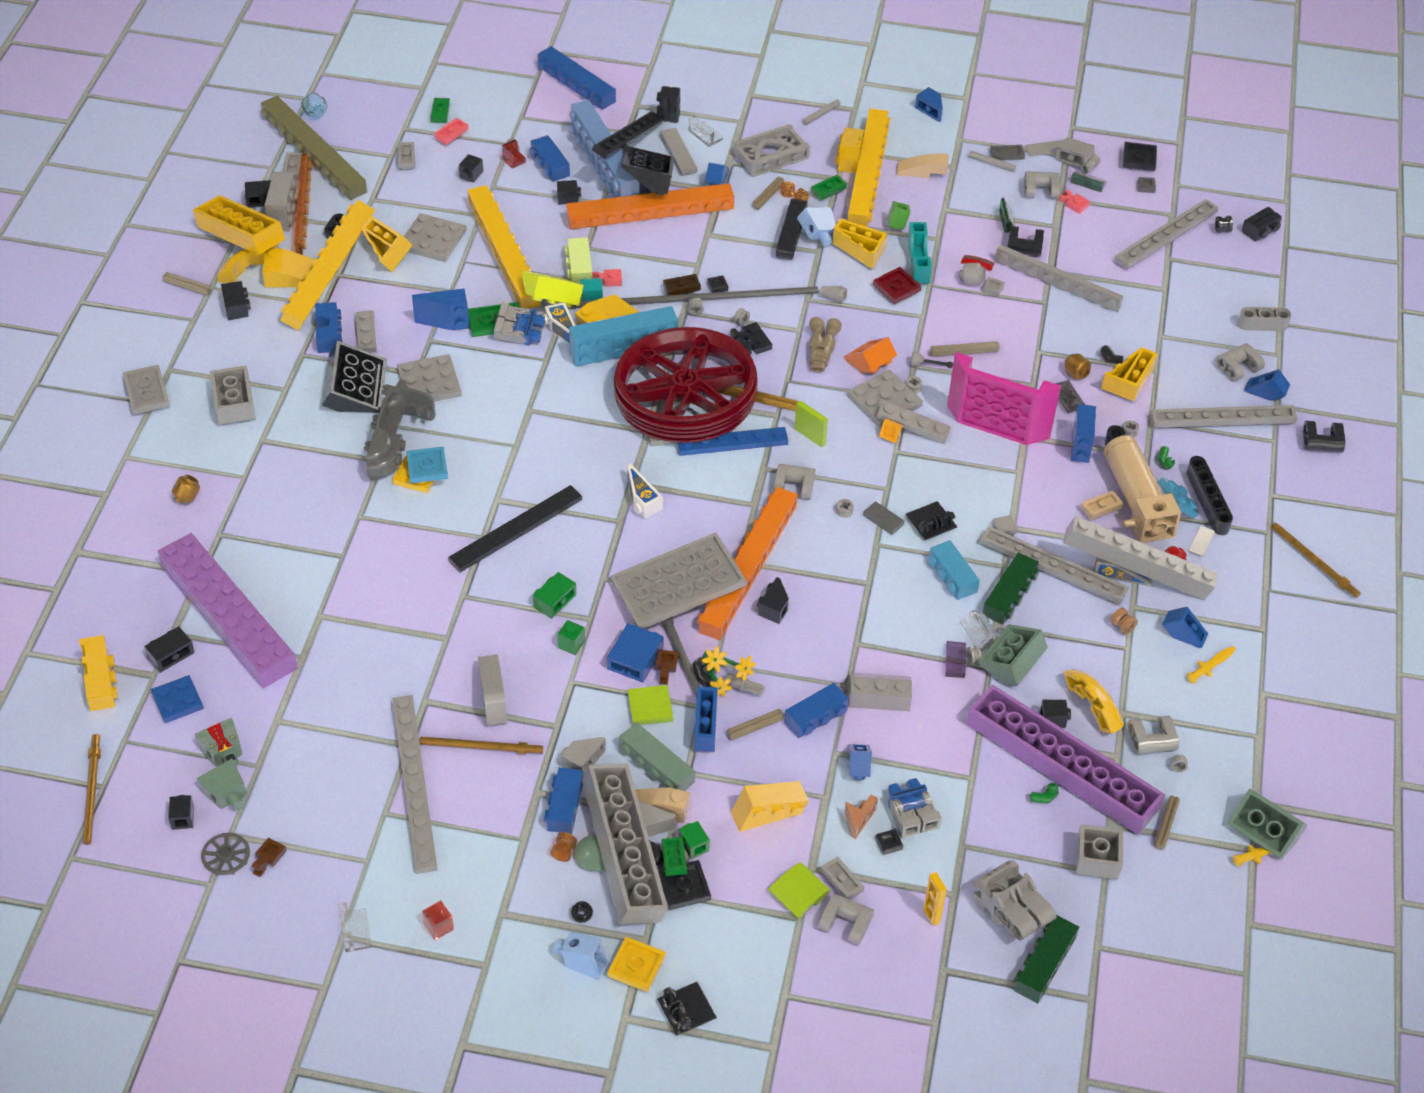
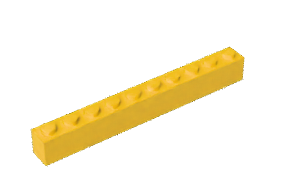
M869 108L848 212V221L866 227L868 222L872 221L873 212L870 211H874L875 201L872 200H876L879 184L877 179H880L882 158H884L887 138L884 137H888L889 128L887 127H890L891 120L888 117V110Z
M487 185L467 189L468 203L516 301L519 303V307L531 309L541 306V301L533 300L532 296L525 292L522 270L531 272V268L526 265L525 256L521 255L520 246L515 243L514 234L510 233L508 222L505 223L504 214L499 211V205L497 201H494L493 192L489 191Z
M357 200L354 205L350 204L346 211L348 215L344 214L339 222L341 226L337 225L332 233L334 236H329L325 243L327 247H322L318 254L320 258L314 259L310 266L312 270L308 269L303 277L305 279L304 282L300 281L296 287L297 293L293 292L288 300L290 301L289 305L285 303L281 310L283 315L280 320L298 331L362 234L361 228L375 212V209L360 200Z

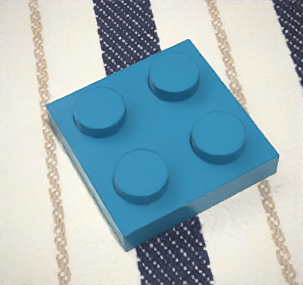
M444 446L406 451L410 483L448 479Z
M1164 477L1157 481L1165 494L1172 493L1182 513L1193 519L1199 515V512L1196 510L1197 505L1191 498H1188V491L1182 485L1178 486L1172 479L1169 481Z

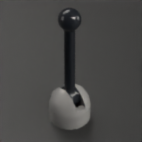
M912 352L910 366H920L924 362L943 365L948 368L953 367L952 361L924 359L922 354Z

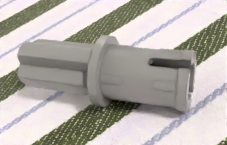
M727 673L725 680L730 679L728 685L739 689L740 692L748 691L760 696L764 692V685L749 681L748 677L746 681H743L742 677L736 678V675Z

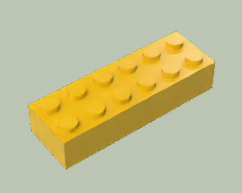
M221 195L193 209L198 228L257 255L265 253L266 250L279 245L280 242L285 240L280 221Z

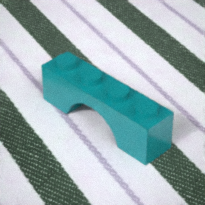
M909 222L908 244L912 278L919 284H930L932 264L927 250V222Z

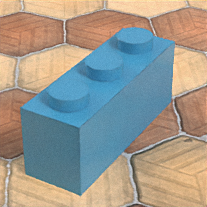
M951 540L930 547L929 564L936 569L939 578L944 580L949 592L954 594L957 600L978 592L979 578Z

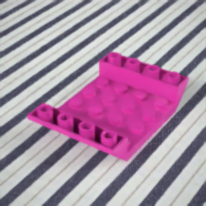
M958 352L955 353L947 406L958 423L1024 445L1050 439L1061 385L1043 380L1038 390L973 369V357Z

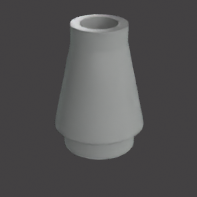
M822 286L820 295L839 303L841 301L844 302L847 297V288L843 286Z

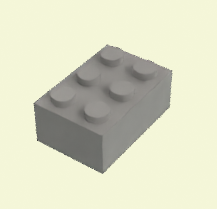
M273 172L265 202L266 215L280 221L283 231L289 232L291 225L294 224V214L297 212L296 203H299L300 199L299 192L296 191L298 182L294 178V172Z
M247 365L210 371L219 425L256 419Z

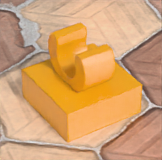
M886 418L879 437L896 443L898 442L903 425Z

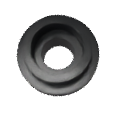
M579 901L572 907L571 916L575 921L584 923L592 918L593 909L589 903Z

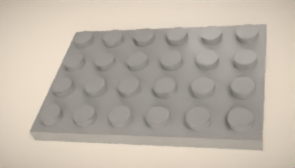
M716 532L610 576L635 624L643 629L747 586L745 577Z

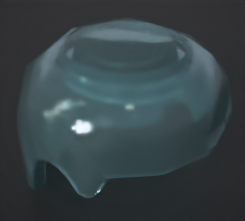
M317 93L308 94L301 102L305 114L312 118L321 117L328 108L325 98Z

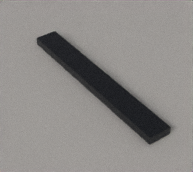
M650 111L595 144L592 151L606 159L662 125L665 119L654 111Z
M569 485L448 557V560L459 572H462L582 501V495L572 485Z

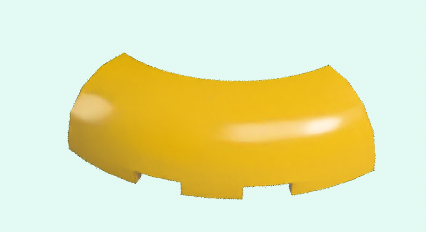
M246 249L235 253L220 269L218 282H236L238 277L246 271V267L252 264H264L265 253L257 255Z
M1076 669L1063 671L1068 689L1079 695L1082 699L1087 698L1092 704L1090 708L1101 732L1112 734L1124 726L1116 704L1096 679L1088 673Z

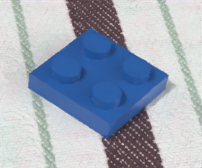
M190 675L150 689L164 723L204 709Z

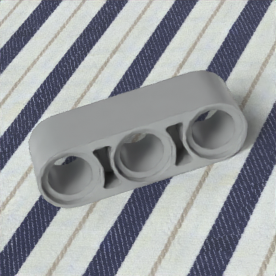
M1244 307L1240 312L1237 325L1243 330L1284 331L1288 328L1291 312L1286 308Z

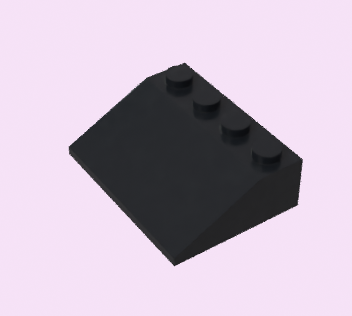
M626 146L622 168L655 194L668 195L674 157Z
M336 341L328 356L321 406L338 412L380 413L383 397L381 390H383L382 386L385 380L387 359Z

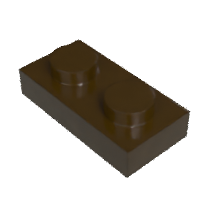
M696 274L663 280V286L667 295H678L701 290V284Z

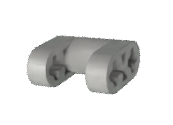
M1025 171V197H1034L1035 187H1049L1050 198L1059 199V173Z
M1248 343L1216 356L1215 360L1218 368L1232 381H1237L1244 377V370L1239 364L1241 362L1253 372H1257L1265 367L1262 356Z
M778 464L774 491L777 487L784 489L786 482L803 484L801 498L811 499L816 469Z
M1170 715L1158 717L1159 734L1146 735L1141 719H1130L1128 721V730L1136 754L1178 750L1179 739Z
M833 893L822 914L818 928L830 932L837 916L854 922L848 941L859 945L871 923L875 910Z

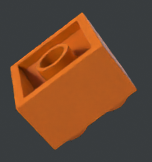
M888 336L870 340L845 355L844 358L861 373L869 372L873 374L880 370L879 367L881 365L886 366L892 363V359L898 355Z

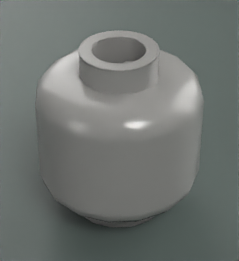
M966 263L963 266V270L959 272L960 280H963L967 286L980 285L985 280V268L980 263Z

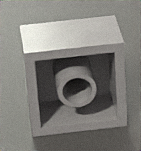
M1080 824L1077 835L1075 874L1119 879L1123 866V830Z

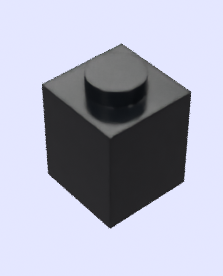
M468 154L458 165L459 178L474 183L483 173V159Z
M577 180L557 181L558 205L578 202V197H581V187L577 186Z
M1042 699L1040 715L1060 728H1066L1067 721L1071 720V708H1067V700Z
M191 795L169 797L168 818L172 830L194 827V804Z

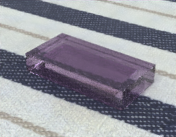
M947 641L945 677L965 678L966 643Z

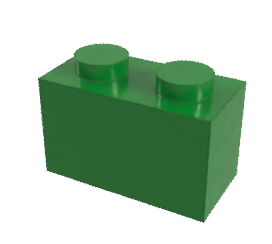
M557 572L553 577L548 578L540 589L534 592L533 607L552 619L577 595L576 582Z

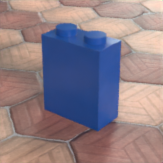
M1078 404L1072 429L1071 461L1086 463L1090 461L1095 439L1096 406Z
M627 623L607 656V670L644 683L657 660L659 649L663 650L664 636Z

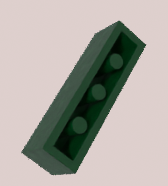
M1018 552L985 601L982 616L1002 625L1007 619H1011L1015 611L1014 607L1020 605L1023 599L1022 595L1028 593L1031 581H1035L1039 575V561Z
M1056 915L1055 920L1045 925L1043 929L1044 936L1037 938L1033 946L1035 949L1034 953L1027 955L1023 964L1025 965L1024 970L1019 969L1014 978V982H1016L1014 992L1039 1004L1077 938L1080 928L1078 925Z

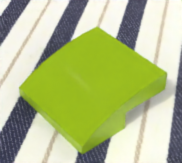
M802 862L789 869L768 888L799 920L813 905L817 906L831 892Z

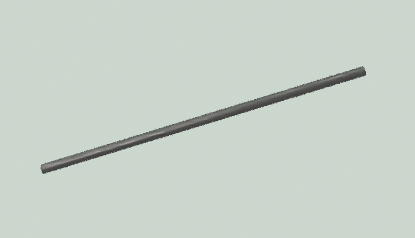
M818 287L621 299L631 305L689 301L692 298L714 300L818 293ZM581 300L577 308H581L595 300Z

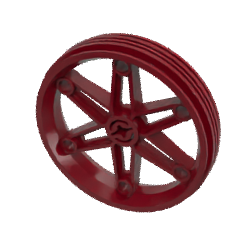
M698 327L670 328L641 338L623 353L614 374L615 400L624 419L641 433L669 442H699L728 433L740 425L750 414L758 391L757 370L747 349L728 335ZM688 353L681 365L664 357ZM708 355L733 365L704 368ZM694 359H699L696 370L690 369ZM657 364H659L669 372L673 373V375L668 374L667 372L662 370L660 367L657 366ZM640 367L647 369L656 377L639 383L628 384L631 375ZM744 383L741 394L732 402L716 391L721 388ZM699 393H702L708 398H710L712 401L715 402V404H713L703 396L699 395ZM677 397L679 399H682V401L678 406L677 410L675 411L672 408ZM667 400L662 414L638 404V402ZM690 403L709 412L700 415L683 416Z

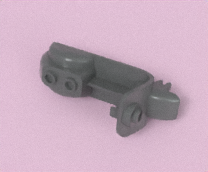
M400 379L395 387L388 384L382 386L384 390H381V394L385 395L379 415H373L374 422H371V428L374 429L372 439L365 442L364 450L368 452L366 469L367 477L370 480L382 478L395 471L398 465H401V452L405 451L406 441L403 440L402 434H396L401 415H411L428 421H432L436 416L434 399L425 392L408 388L403 379Z

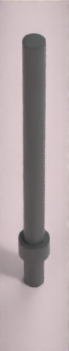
M673 617L661 622L667 628L676 652H679V659L697 698V687H700L673 625Z

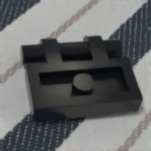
M757 322L742 326L741 332L737 331L736 328L730 330L732 338L742 344L750 355L752 350L756 354L772 350L773 344Z

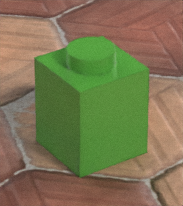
M893 201L886 218L888 226L895 230H904L911 213L909 205Z

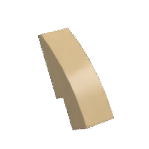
M925 154L898 162L897 175L930 178V173L947 175L949 154Z

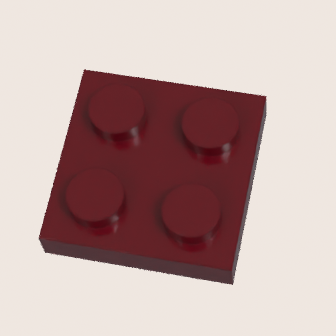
M901 267L873 280V285L893 304L920 292L922 288Z

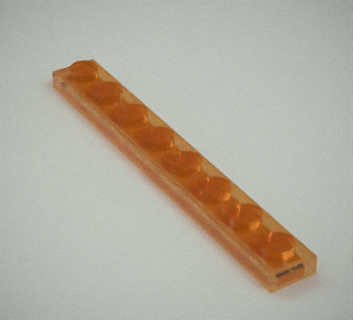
M301 154L294 241L295 252L303 255V249L307 248L306 239L304 238H307V227L305 226H308V216L306 215H309V205L307 204H310V195L308 193L311 192V185L308 182L312 180L311 172H309L312 171V161H309L308 154Z

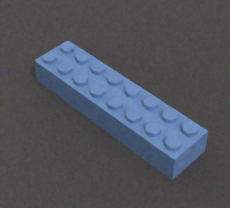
M590 100L571 104V111L569 112L572 124H570L571 133L575 134L578 144H581L583 152L588 155L589 162L593 163L595 172L599 173L602 183H605L608 193H611L613 198L639 195V181L622 168L624 154L621 150L606 159L592 151L595 144L609 137L611 133Z

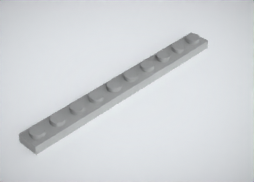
M413 695L394 697L392 700L416 874L438 871Z

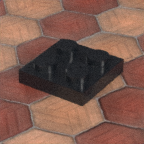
M1124 142L1122 167L1155 171L1157 145Z
M699 860L686 863L687 874L666 876L665 868L658 870L669 910L711 900V893Z

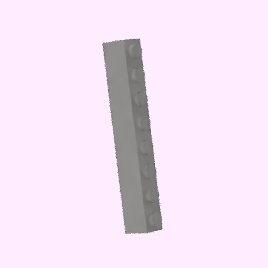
M1075 516L1066 528L1064 544L1205 600L1216 586V572Z

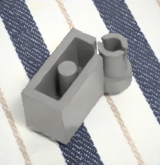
M1066 137L1056 147L1057 161L1080 167L1083 173H1088L1101 162L1100 157L1095 154V145Z

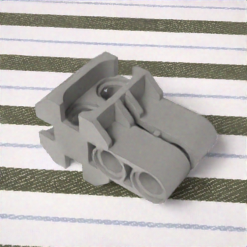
M1014 860L1006 861L974 881V886L979 890L974 892V899L983 913L987 909L991 913V921L995 925H1004L1018 940H1023L1036 932L1037 929L1056 919L1054 908L1036 891L1032 878L1027 873H1024V877L1019 873V865Z

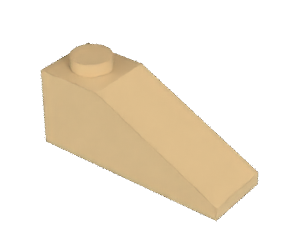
M670 787L635 789L638 801L675 814V822L684 824L690 808V792Z

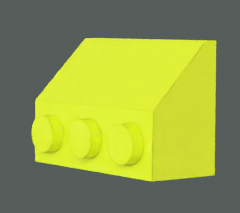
M522 270L525 292L531 295L533 300L542 301L543 298L552 304H557L558 301L565 302L567 307H572V304L579 306L584 285L567 279Z

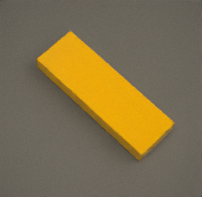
M937 872L929 875L923 910L933 926L941 923L947 888Z

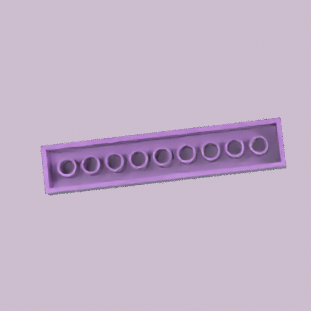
M192 533L157 550L161 566L263 689L298 669L294 652Z
M993 684L969 709L966 724L1137 835L1143 831L1161 809L1165 797L1163 792Z

